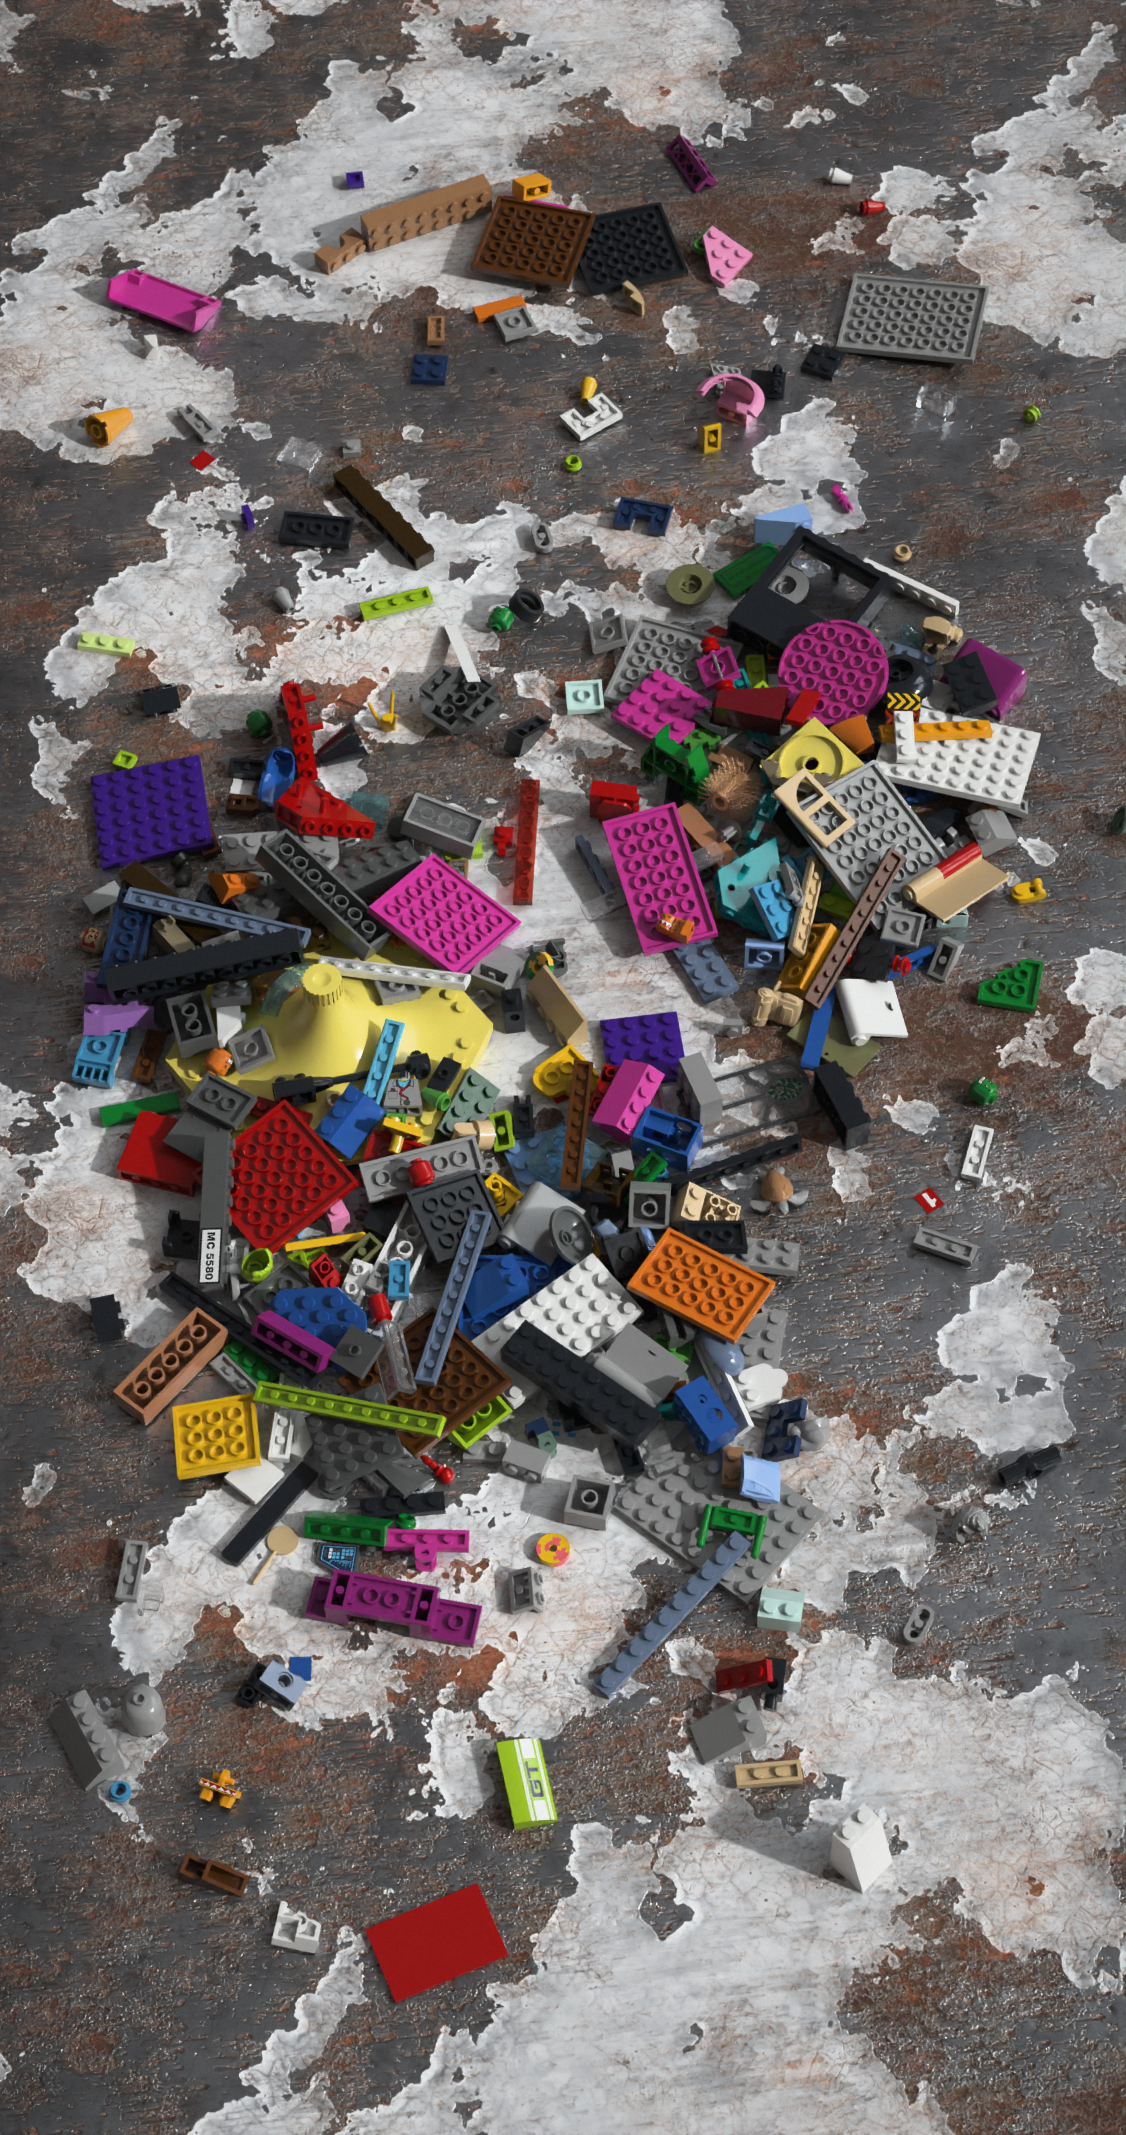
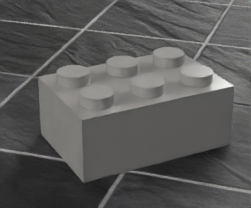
M698 1052L679 1058L678 1067L676 1068L678 1074L676 1082L678 1088L684 1092L683 1097L686 1105L691 1107L693 1120H697L703 1126L722 1120L723 1098L702 1053Z

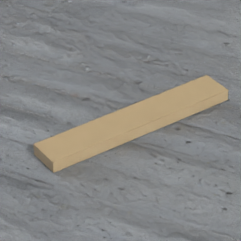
M814 856L809 857L801 887L805 903L796 909L788 948L799 958L805 957L825 870V866Z

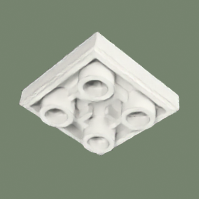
M262 1455V1466L230 1471L224 1477V1480L255 1505L284 1476L280 1469Z

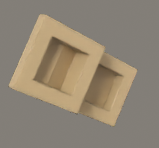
M627 280L622 284L623 297L630 301V309L642 317L644 316V300L636 287Z

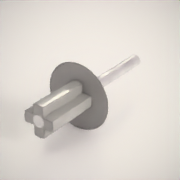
M748 818L740 824L734 820H726L722 827L723 831L717 835L718 838H721V842L727 840L732 842L739 841L742 837L741 828L750 823L752 818Z

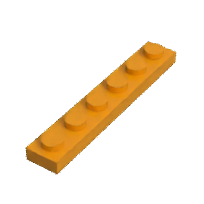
M989 720L914 723L915 742L992 738L993 733ZM894 724L879 725L878 732L881 743H895Z

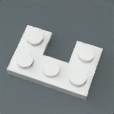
M603 393L588 400V406L595 413L586 418H583L574 408L560 415V421L580 441L623 418V413Z

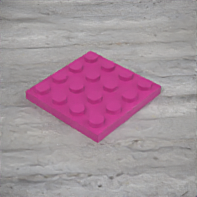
M656 668L611 713V719L648 742H651L652 738L668 723L670 724L669 739H673L680 744L699 725L693 719L694 712L702 713L705 707L712 706V702Z

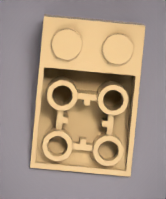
M688 1182L678 1190L670 1225L683 1230L684 1220H738L741 1206Z

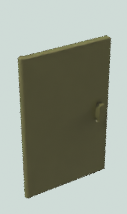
M813 1008L786 1035L787 1038L804 1049L814 1013ZM831 1015L820 1059L827 1063L836 1060L838 1065L844 1068L846 1075L853 1079L883 1046L871 1039L862 1046L853 1045L850 1041L846 1024Z

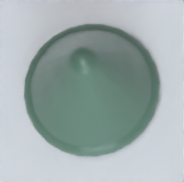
M1126 805L1121 806L1113 817L1111 830L1115 836L1126 834Z

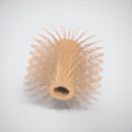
M728 759L729 767L725 763L723 767L718 765V769L723 770H717L720 776L717 773H710V779L705 777V780L709 781L707 783L711 790L707 788V793L709 794H702L709 795V797L713 796L711 797L712 799L701 798L704 800L708 799V801L712 800V802L707 804H714L715 808L713 811L716 808L717 812L720 810V821L721 810L723 811L724 819L726 810L727 813L730 811L731 814H734L735 808L737 809V815H740L739 812L741 811L744 813H741V816L746 817V810L743 806L749 810V808L754 809V804H759L753 800L755 796L752 794L756 793V791L752 790L751 792L749 790L756 787H752L751 784L757 783L751 782V775L748 776L747 773H743L744 771L741 772L740 766L739 771L737 767H734L732 771V767H730L732 765L729 764Z

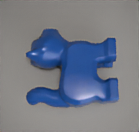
M901 784V794L915 791V796L910 795L904 798L908 802L924 804L930 801H937L938 792Z

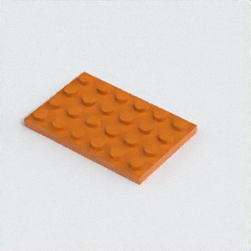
M669 1227L629 1281L627 1290L735 1345L775 1288L776 1282Z

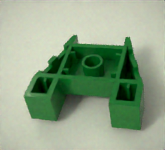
M667 723L652 738L649 747L645 750V754L641 757V771L654 779L661 773L666 774L685 787V799L700 807L702 805L700 803L706 801L701 798H709V795L702 794L709 793L700 787L706 788L705 783L709 781L705 780V777L710 779V770L702 745L699 743L691 751L679 745L675 740L669 739L670 724Z

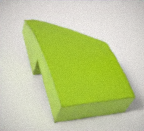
M322 1247L307 1253L304 1250H300L287 1255V1258L309 1271V1264L321 1253L325 1252L327 1256L328 1253L326 1248Z

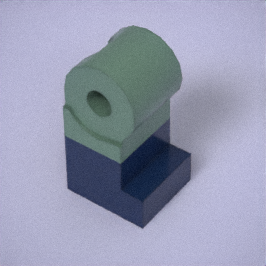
M544 1417L525 1424V1435L528 1440L534 1438L538 1449L551 1453V1459H553L557 1453V1443Z

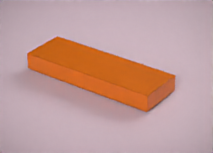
M522 295L473 307V312L478 323L493 320L494 314L523 305L527 309Z

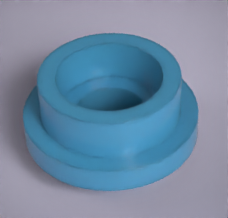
M124 1781L113 1783L109 1789L110 1798L116 1803L127 1801L131 1796L129 1784ZM120 1790H123V1791H124V1794H122V1795H117V1792H118V1791H120Z

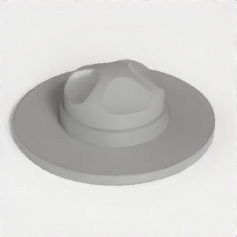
M788 565L770 589L797 604L807 595L809 580L802 570Z

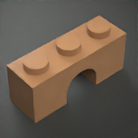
M351 227L339 236L340 248H331L326 244L314 253L315 265L326 274H332L366 250L365 237Z

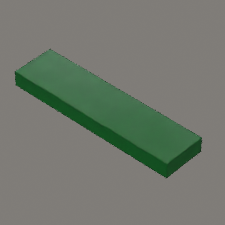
M177 1091L102 1107L99 1110L103 1128L136 1121L140 1110L165 1115L179 1112L181 1108Z

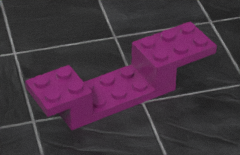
M334 1568L332 1579L315 1576L305 1616L309 1619L348 1625L350 1615L407 1625L410 1629V1637L474 1648L483 1609L480 1605L441 1599L439 1587Z

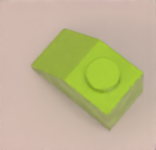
M508 1110L490 1113L489 1120L493 1123L496 1130L495 1152L515 1148L514 1121L511 1113Z

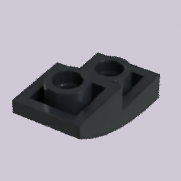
M257 1662L248 1680H244L234 1699L252 1709L257 1706L264 1694L255 1689L254 1685L266 1669V1666Z

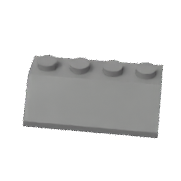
M86 1689L66 1698L48 1717L85 1791L125 1771L123 1761Z

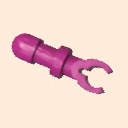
M838 484L831 486L833 494L837 498L838 503L842 504L845 512L849 513L848 509L853 511V506L848 502V497L846 494H843Z

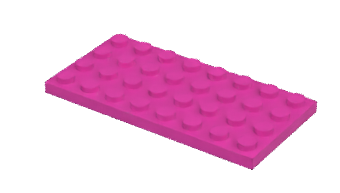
M675 802L602 822L644 957L686 945L660 933L655 928L662 913H668L675 918L677 917L685 921L688 919L694 922V932L688 944L718 936V931Z

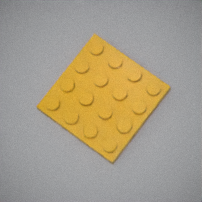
M254 1392L172 1407L176 1467L179 1480L262 1466L256 1402L253 1401Z

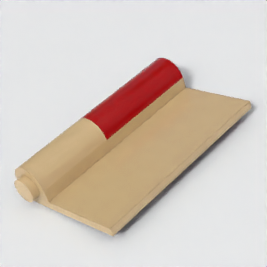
M970 842L904 885L903 895L907 900H910L944 923L1009 880L1010 876L982 859V850L975 842Z

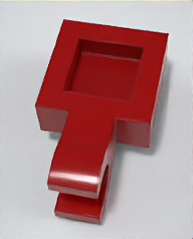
M495 826L493 845H498V856H505L506 846H512L514 827Z

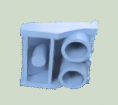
M742 1453L740 1456L741 1467L739 1469L741 1474L739 1495L745 1498H752L758 1502L778 1504L780 1499V1465L776 1462L746 1456Z

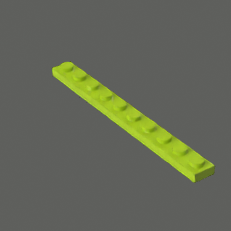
M265 1381L258 1382L253 1401L260 1404L436 1438L441 1437L446 1421L443 1415Z

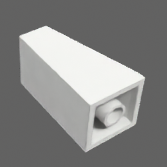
M864 1803L833 1833L829 1862L837 1872L862 1894L892 1864L891 1854L880 1817Z

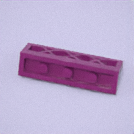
M679 134L666 147L694 191L698 192L706 183L712 187L717 184V180L687 138ZM679 144L678 152H674L673 149ZM682 155H686L685 163H681ZM689 166H694L692 173H688ZM697 176H700L702 179H701L700 182L696 185V184H695L696 177H697Z

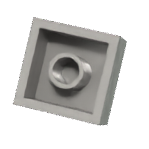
M631 1181L628 1227L669 1228L671 1183Z
M574 1474L564 1510V1523L606 1531L615 1496V1483Z

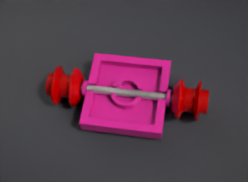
M704 638L700 643V647L706 656L696 660L707 691L709 692L715 688L718 692L719 690L736 689L733 680L742 676L730 646L720 649L717 638Z

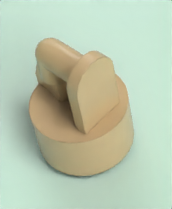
M471 1120L469 1123H456L453 1127L454 1134L451 1137V1140L475 1134L479 1150H490L495 1143L496 1130L490 1120Z

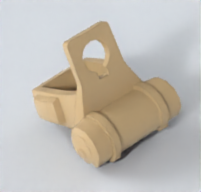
M926 617L922 621L921 630L926 637V643L922 652L931 655L927 650L936 643L938 652L932 655L935 657V661L939 660L944 647L950 641L957 643L963 637V630L961 628H958L955 624L952 626L949 621L942 617Z
M778 981L773 991L765 987L760 988L755 997V1005L751 1013V1023L754 1026L761 1027L767 1023V1020H773L785 1026L794 1027L802 1012L803 1000L790 993L779 992L781 981Z

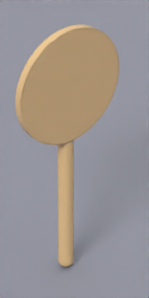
M279 1526L269 1533L267 1544L272 1553L253 1579L252 1585L256 1584L276 1554L288 1555L296 1550L299 1544V1536L293 1528Z

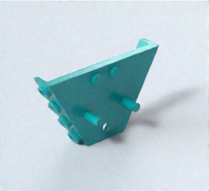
M776 837L770 841L768 839L763 841L756 849H749L742 857H735L727 866L725 864L721 865L716 870V875L713 879L718 914L771 940L772 938L748 890L778 879L783 887V880L780 877L781 870L779 867L780 860ZM728 886H732L734 891H730ZM790 937L779 941H785V946L788 947Z

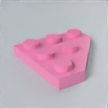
M714 226L702 237L706 263L710 271L709 277L724 289L752 259L753 254Z

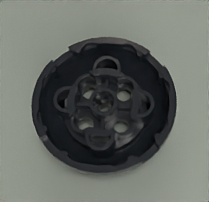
M895 654L887 658L889 666L888 683L882 698L876 705L878 710H906L888 708V693L919 694L920 704H922V700L931 695L934 687L933 677L929 668L921 660L909 655Z

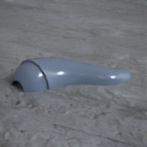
M698 1327L701 1343L712 1361L727 1374L738 1376L744 1369L745 1364L740 1346L736 1343L733 1345Z

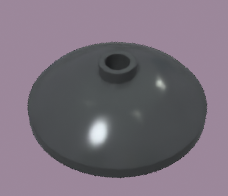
M561 1206L555 1209L549 1221L551 1242L557 1253L564 1260L577 1265L594 1252V1237L591 1227L577 1209L571 1206Z

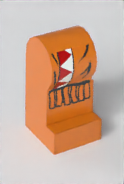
M662 913L655 928L660 933L687 945L694 932V922L688 919L685 921L677 917L675 918L668 913Z

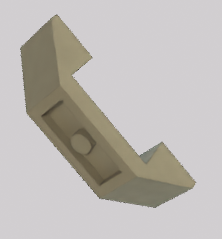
M761 759L762 769L774 791L789 780L786 777L780 778L782 770L777 761ZM815 772L814 778L823 788L835 782L830 774ZM800 782L796 797L806 799L817 792L809 784Z

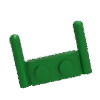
M705 1504L696 1546L698 1548L704 1547L709 1526L729 1532L737 1531L739 1534L755 1535L750 1556L752 1559H758L768 1517Z

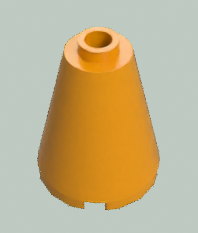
M121 407L91 414L84 422L86 433L93 438L91 440L93 444L104 448L132 423L133 413L130 409Z

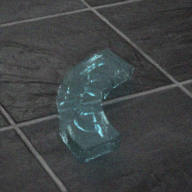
M301 964L283 973L266 993L259 1013L278 1017L284 1001L289 996V992L294 988L302 986L303 973L313 964Z

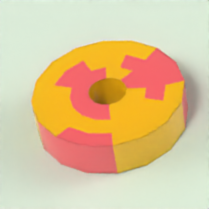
M545 1534L537 1542L536 1554L539 1561L548 1567L561 1566L569 1558L570 1545L568 1540L561 1534ZM555 1548L556 1551L551 1552L550 1549Z

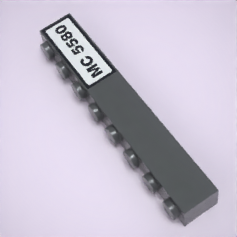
M229 1131L205 1132L197 1286L202 1292L225 1291L226 1284L229 1283V1274L226 1272L227 1265L230 1264V1255L227 1253V1250L231 1244V1236L228 1230L229 1226L232 1225V1217L229 1214V1210L233 1206L230 1190L234 1186L231 1170L235 1167L232 1150L236 1148L235 1139L232 1138Z

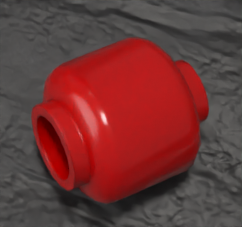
M421 1158L412 1160L410 1162L411 1165L406 1169L411 1185L419 1188L432 1184V1181L435 1179V1173L430 1161L422 1160Z

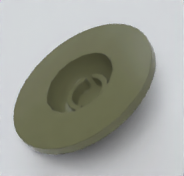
M686 564L677 567L669 574L666 582L669 596L675 602L687 606L705 602L711 597L715 588V581L711 572L705 567L696 564Z

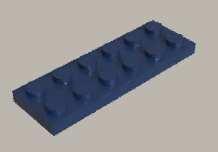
M119 889L96 982L97 988L107 989L104 969H108L113 965H126L131 961L140 962L144 958L154 913L124 907L123 901L128 890Z

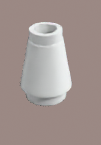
M835 167V169H830L827 181H830L831 184L851 185L853 175Z

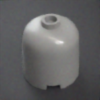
M137 1685L130 1688L124 1694L121 1702L122 1718L125 1728L131 1735L138 1738L148 1735L154 1736L162 1730L166 1723V1711L160 1694L154 1688L148 1685Z

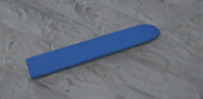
M834 985L821 1008L817 1011L814 1010L800 1069L814 1071V1068L819 1066L836 998V988Z

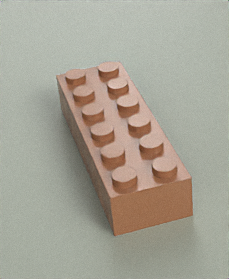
M196 1307L113 1390L115 1403L147 1426L229 1342L227 1328Z

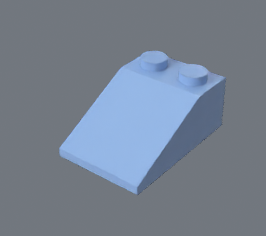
M802 503L755 516L754 543L764 544L770 541L773 545L785 546L800 526L812 531L813 518L806 504Z

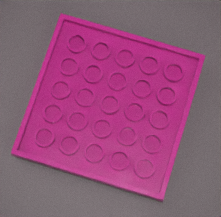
M435 854L430 855L371 904L367 910L371 916L442 971L465 974L518 929L522 923Z

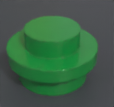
M399 1514L395 1520V1524L399 1529L416 1528L415 1517L410 1514Z

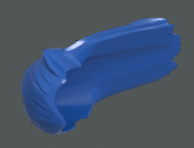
M282 746L272 749L264 759L265 766L259 784L258 800H261V803L266 802L269 808H273L275 801L279 800L288 787L292 786L297 769L295 753L289 748Z

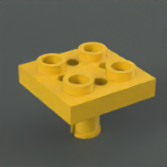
M393 1116L385 1117L379 1127L380 1131L393 1135L388 1152L392 1154L400 1153L404 1139L418 1142L423 1133V1129H420L418 1124L408 1122V1124L401 1123L399 1118Z
M494 1172L484 1182L503 1220L515 1208L517 1200L520 1201L524 1193Z

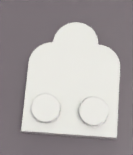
M765 1363L742 1370L738 1376H732L748 1412L779 1401L782 1397V1387L788 1381L787 1373L784 1370L773 1369Z

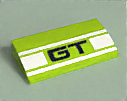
M517 1739L497 1742L496 1749L514 1830L558 1822L540 1740Z

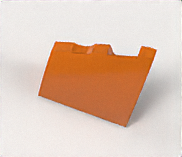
M864 714L846 719L829 728V731L835 734L856 756L874 752L875 742Z

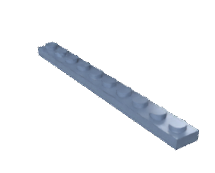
M129 887L123 901L124 907L167 917L171 915L175 919L233 932L238 930L239 934L248 936H260L266 932H278L288 927L297 928L303 949L306 948L311 935V929L134 887Z
M471 1210L414 1378L416 1384L436 1387L492 1219L491 1212Z
M734 1531L592 1683L593 1687L607 1699H610L751 1548V1543L737 1531Z

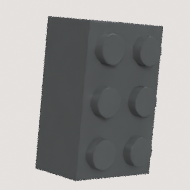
M204 989L166 999L182 1059L219 1048Z

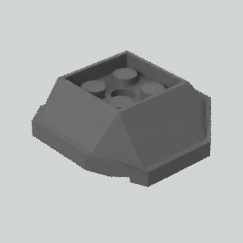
M442 665L419 687L422 717L449 735H464L469 730L477 728L500 706L498 685L479 673L481 682H467L462 667Z

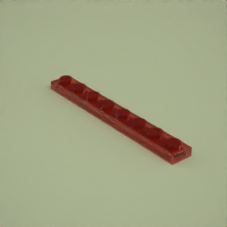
M521 779L513 905L532 906L540 780Z

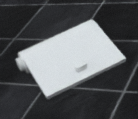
M843 979L836 983V992L849 1038L853 1045L862 1046L866 1044L871 1036L908 1037L892 981H887L886 983L874 980Z

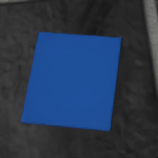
M312 1656L290 1657V1672L301 1676L304 1681H311Z

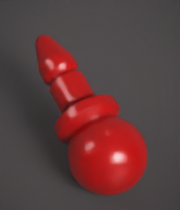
M426 1455L420 1456L423 1463L435 1471L433 1475L438 1476V1480L441 1483L449 1484L453 1481L454 1472L452 1469L444 1467L443 1463L439 1466Z

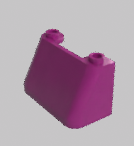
M969 638L962 644L953 660L977 651L999 704L998 707L986 712L990 717L1000 721L1025 694L1027 673L1020 665L978 641ZM943 674L939 682L949 685Z

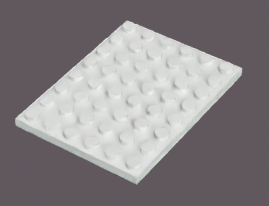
M920 707L921 710H905L917 713L918 722L915 723L979 721L978 719ZM990 722L993 732L992 738L915 742V764L896 763L895 743H882L876 763L892 783L1019 810L1041 733Z

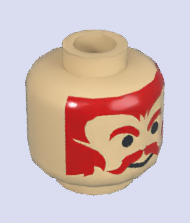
M89 927L85 932L81 933L79 942L82 943L84 951L101 954L105 950L108 936L103 930Z

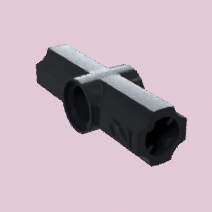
M1051 1445L1034 1454L1027 1452L1021 1455L1016 1462L999 1469L997 1473L1002 1485L1008 1487L1024 1479H1035L1043 1470L1061 1463L1062 1458L1058 1448Z

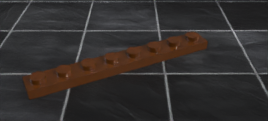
M574 1060L560 1190L580 1192L594 1062Z

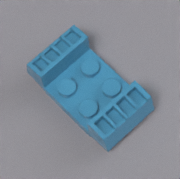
M127 1028L126 1032L121 1033L119 1030L110 1031V1035L83 1036L71 1075L73 1082L112 1089L116 1080L114 1069L122 1046L128 1045L131 1028Z

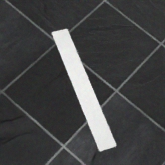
M444 625L467 682H481L458 626Z

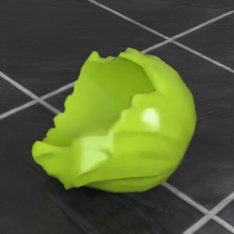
M258 1248L249 1252L242 1259L240 1266L241 1276L252 1283H258L266 1279L273 1267L272 1253L268 1248Z

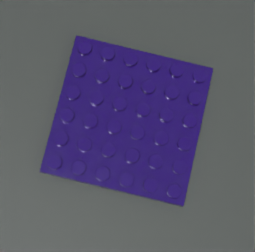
M199 755L90 777L100 861L103 870L130 865L135 860L140 863L178 855L182 851L189 853L214 847Z

